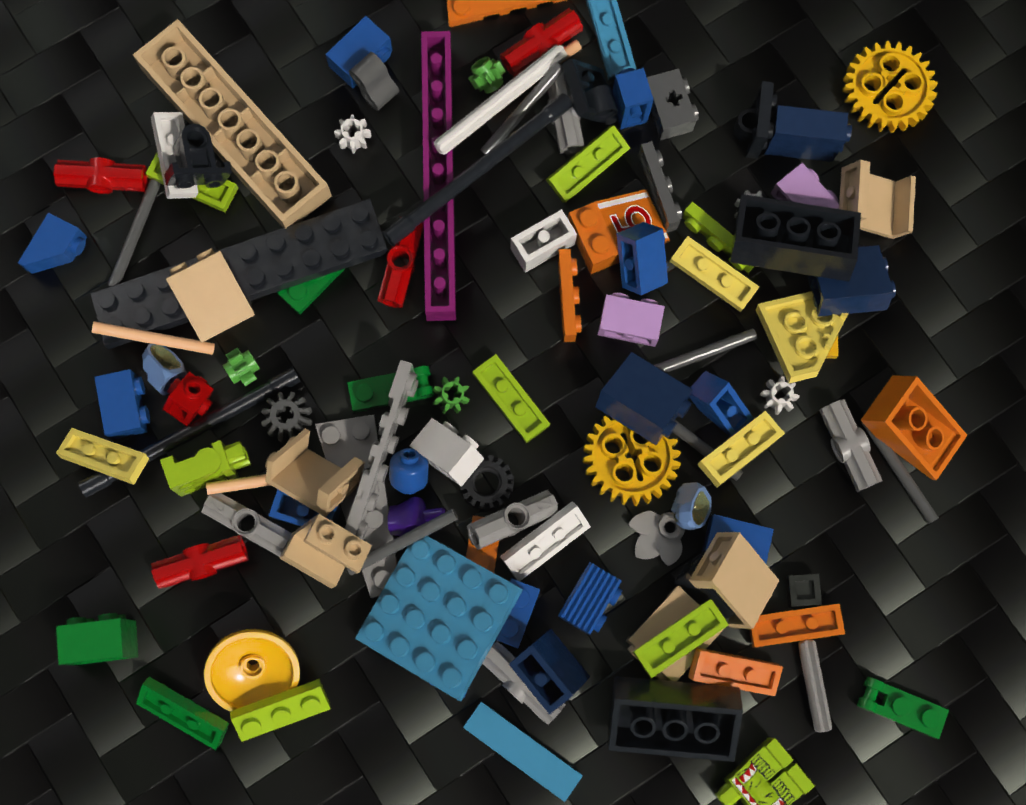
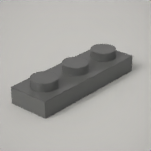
M652 141L641 144L638 156L662 224L667 233L677 230L680 219H682V211L679 203H674L672 199L673 187L669 176H664L662 154L659 149L655 150Z

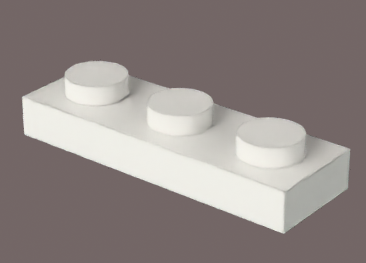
M153 112L151 122L167 199L196 198L199 193L197 185L184 189L177 186H166L164 177L171 163L176 162L174 144L185 127L182 112Z
M572 501L500 557L516 580L521 581L591 526L578 506Z

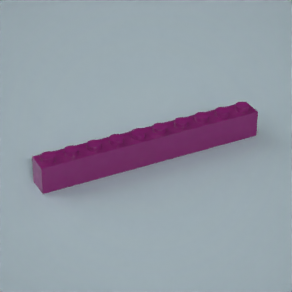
M450 31L421 32L424 201L454 179L453 149L447 154H440L433 144L438 137L453 126ZM454 198L424 220L425 314L427 321L456 320Z

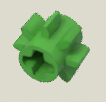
M483 57L471 66L473 75L469 77V80L475 90L479 89V91L484 90L485 93H491L500 88L504 83L502 75L506 71L499 60L496 61L495 59L491 60L489 57Z
M237 347L225 354L228 362L223 364V367L234 384L241 380L246 386L257 379L254 372L259 370L260 367L249 350L241 353Z
M443 377L441 380L443 388L439 386L433 388V392L439 394L433 404L437 405L440 403L444 407V414L448 409L452 408L456 413H459L461 411L459 403L467 404L470 400L464 396L469 386L462 387L459 384V377H456L451 382L446 377ZM450 389L455 391L453 401L448 400L447 392Z

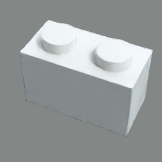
M561 209L512 237L510 249L526 273L556 256L559 249H568L575 245L577 233Z
M431 418L409 446L425 457L431 466L462 487L484 460V457L476 450L479 445L466 434L462 438L458 436L459 431L450 423L445 421L443 424H440Z

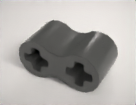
M369 52L349 70L350 76L360 88L364 99L377 111L399 93V89L389 76L385 64L373 52Z

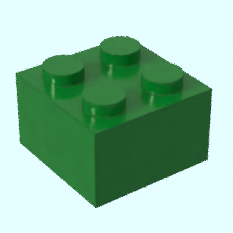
M110 613L98 615V621H95V618L86 619V617L66 619L67 625L56 626L59 665H83L139 657L136 620L126 619L125 614Z

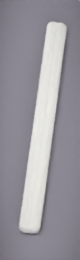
M562 45L553 46L438 137L433 143L437 152L447 154L545 76L556 62L560 64L567 57L564 47Z

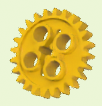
M886 41L883 49H881L878 43H875L871 50L865 47L861 55L857 54L854 57L853 63H850L846 70L848 73L843 78V81L848 84H845L842 92L849 94L845 99V103L854 104L850 113L858 111L861 113L857 121L860 122L866 118L869 120L868 128L876 123L878 124L879 132L885 126H888L890 133H893L897 125L903 132L909 124L914 127L919 122V119L923 120L928 114L927 111H930L934 105L932 101L937 96V93L932 90H934L938 82L930 80L935 71H926V67L930 62L925 61L921 63L919 61L922 55L921 52L913 56L911 55L912 46L903 51L901 42H898L895 48H891L890 42ZM883 65H888L893 71L886 70ZM902 70H905L906 74L899 79L897 84L886 93L878 104H874L873 101L878 98L884 88L888 87ZM905 83L911 84L915 90L907 88ZM865 84L873 86L875 91L868 90ZM887 102L894 104L896 110L889 108Z
M604 416L602 419L603 427L599 424L594 425L593 431L595 434L589 433L586 439L591 444L584 445L583 448L585 453L590 454L583 458V463L591 465L586 469L585 474L595 475L591 485H602L600 495L607 491L611 492V502L617 496H620L622 505L626 504L628 498H632L634 506H637L640 497L649 504L651 493L659 499L662 495L661 488L668 491L671 487L668 480L675 481L677 474L672 470L679 469L681 465L680 462L673 460L681 454V451L672 449L677 444L678 439H668L663 436L657 445L648 440L645 444H639L633 438V435L637 433L612 418L613 421H611L608 417ZM621 433H624L626 435L627 444L623 437L620 435ZM615 443L619 447L620 452L614 454L608 452L605 444ZM628 451L631 456H637L635 464L632 458H626ZM653 461L658 466V471H648L644 466V462ZM624 470L628 472L630 480L621 481L617 478L616 471ZM636 470L638 471L640 477L643 478V481H639L637 479Z

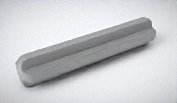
M812 639L798 642V648L814 730L816 732H827L832 730V723L816 642Z

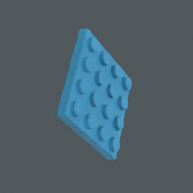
M426 536L407 546L355 639L453 698L462 701L523 589Z

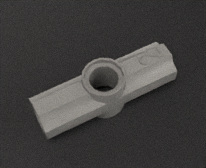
M565 71L547 90L549 98L547 104L562 93L566 94L572 102L574 101L570 88L564 79ZM573 107L551 123L555 127L560 154H576L584 148L579 122L581 117H578Z
M845 399L838 400L821 408L819 411L832 437L831 446L838 461L844 463L856 491L858 492L881 482L882 478L869 453L871 446L868 437L863 429L857 427Z
M545 490L521 502L511 503L505 509L466 526L468 537L477 550L482 549L552 517L558 512V503L554 495ZM508 514H512L517 518L518 526L513 525L509 521Z
M222 493L209 495L201 511L208 517L279 557L292 535L288 530ZM247 516H253L255 519L254 527L249 531H243L241 528L242 520Z
M497 641L489 650L482 664L503 682L502 686L522 704L524 702L543 722L549 725L566 704H562L549 715L510 667L509 663L515 659L513 654Z

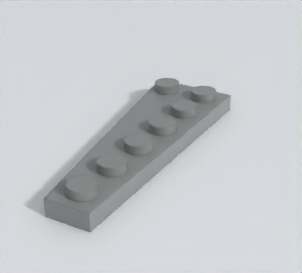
M400 360L388 396L390 397L388 406L391 407L390 412L386 411L384 415L382 414L379 423L378 435H381L379 441L375 440L374 444H372L368 464H371L369 470L365 469L345 526L347 531L362 540L368 529V523L364 522L368 511H374L379 494L375 493L378 482H384L389 466L385 465L388 453L394 454L399 437L395 436L398 425H404L409 408H405L409 396L414 397L419 380H416L417 374L414 372L413 364Z
M374 415L315 424L325 458L328 461L342 468L351 459L357 457L365 462L363 472L365 469H370L371 464H368L369 453L372 444H374L375 440L378 441ZM385 480L383 483L378 482L375 493L379 494L375 509L373 512L368 511L364 521L368 523V529L363 540L372 545L369 552L394 540L393 535H390L388 530L389 506ZM358 487L340 503L346 523ZM396 552L362 570L371 598L380 596L397 566Z

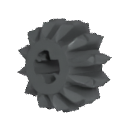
M282 392L277 393L279 401L275 403L273 399L269 398L267 402L272 408H264L261 411L263 415L268 417L261 421L263 427H270L267 434L270 437L278 434V441L282 443L286 440L287 434L289 438L296 437V432L299 431L300 433L304 430L303 425L311 426L313 423L311 419L306 417L312 413L311 407H304L307 402L304 397L296 400L294 392L288 394L287 400ZM289 411L292 414L293 419H287L285 423L281 419V416L287 415Z

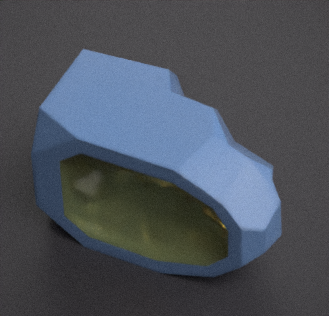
M148 344L142 354L143 369L148 374V382L161 395L169 394L167 391L175 379L179 378L182 380L187 375L184 363L166 346Z
M697 482L684 483L678 489L671 508L676 524L686 530L699 529L705 525L711 513V496L703 485Z

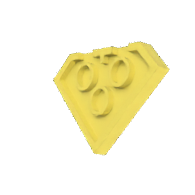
M812 291L759 303L756 308L758 317L788 383L817 377L848 316V313H841V315L832 314L830 316L818 317Z

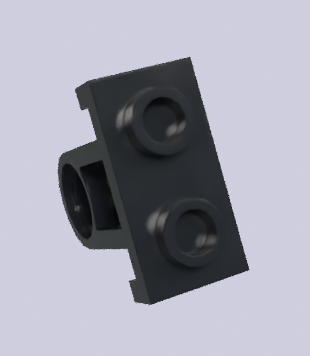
M189 124L184 127L174 144L176 162L171 163L164 177L166 186H177L184 189L194 185H206L208 188H216L226 182L232 170L230 162H224L221 167H216L211 136L206 128L199 124ZM188 141H192L196 146L191 145Z

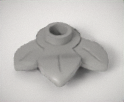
M645 511L631 519L629 526L640 534L635 545L636 558L652 559L660 555L662 561L667 566L672 565L680 558L683 550L680 538L684 535L685 529L676 524V517L673 512L659 515L652 511ZM665 523H673L675 531L673 533L666 532L664 528Z

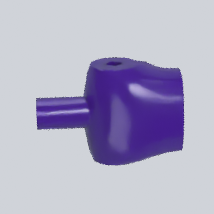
M411 497L401 504L389 507L390 535L401 536L445 513V509H426V503L422 498Z

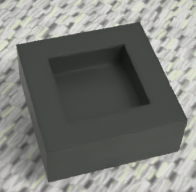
M819 574L786 576L789 607L822 605Z

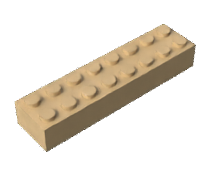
M178 19L133 54L140 69L179 112H182L183 117L188 123L199 124L206 128L211 136L214 152L223 162H230L232 172L283 228L286 229L288 226L300 223L332 197L328 184Z

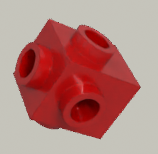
M188 372L182 380L176 378L167 392L170 395L166 400L163 410L188 427L197 414L203 416L213 402L209 398L214 389L209 386L204 378Z

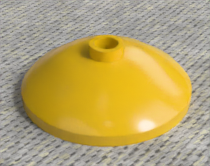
M260 629L241 630L224 637L209 653L204 670L205 685L210 696L218 705L228 711L293 689L298 686L300 677L299 660L292 646L279 635ZM256 660L258 663L251 665L248 661Z

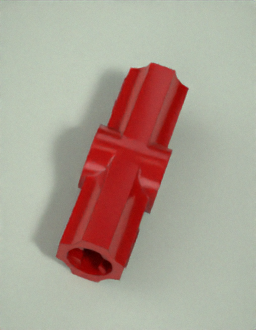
M568 8L546 24L538 23L531 27L525 33L522 40L500 54V59L508 73L516 76L553 46L562 45L583 31V25L579 16L574 10Z
M101 157L91 158L89 162L57 160V163L54 165L53 174L55 184L58 187L87 188V190L94 193L110 194L113 190L145 192L148 185V177L145 174L147 167L145 165L121 164Z
M424 222L419 224L403 240L392 246L387 255L388 263L377 299L378 302L394 308L403 307L410 278L415 270V260L424 231ZM400 257L409 260L408 264L404 267H397L394 265V262Z
M237 535L213 544L203 543L184 549L182 554L151 563V572L158 589L167 588L190 579L195 581L217 574V570L248 561V552L242 536Z

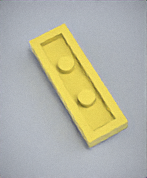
M687 236L670 259L673 265L740 312L759 288L757 284L689 236Z
M764 411L702 459L697 465L712 483L719 487L785 433L771 416Z
M71 428L56 452L64 460L133 485L149 461L145 453Z

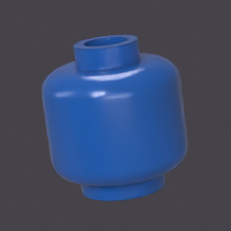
M406 448L396 452L391 457L389 481L392 487L403 494H414L427 485L429 462L417 450Z

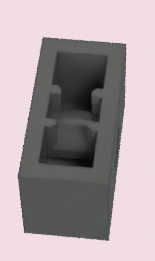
M679 69L647 77L654 99L651 114L660 140L692 132L696 121L699 119L695 103L691 104L688 96L690 88L686 77L682 78Z

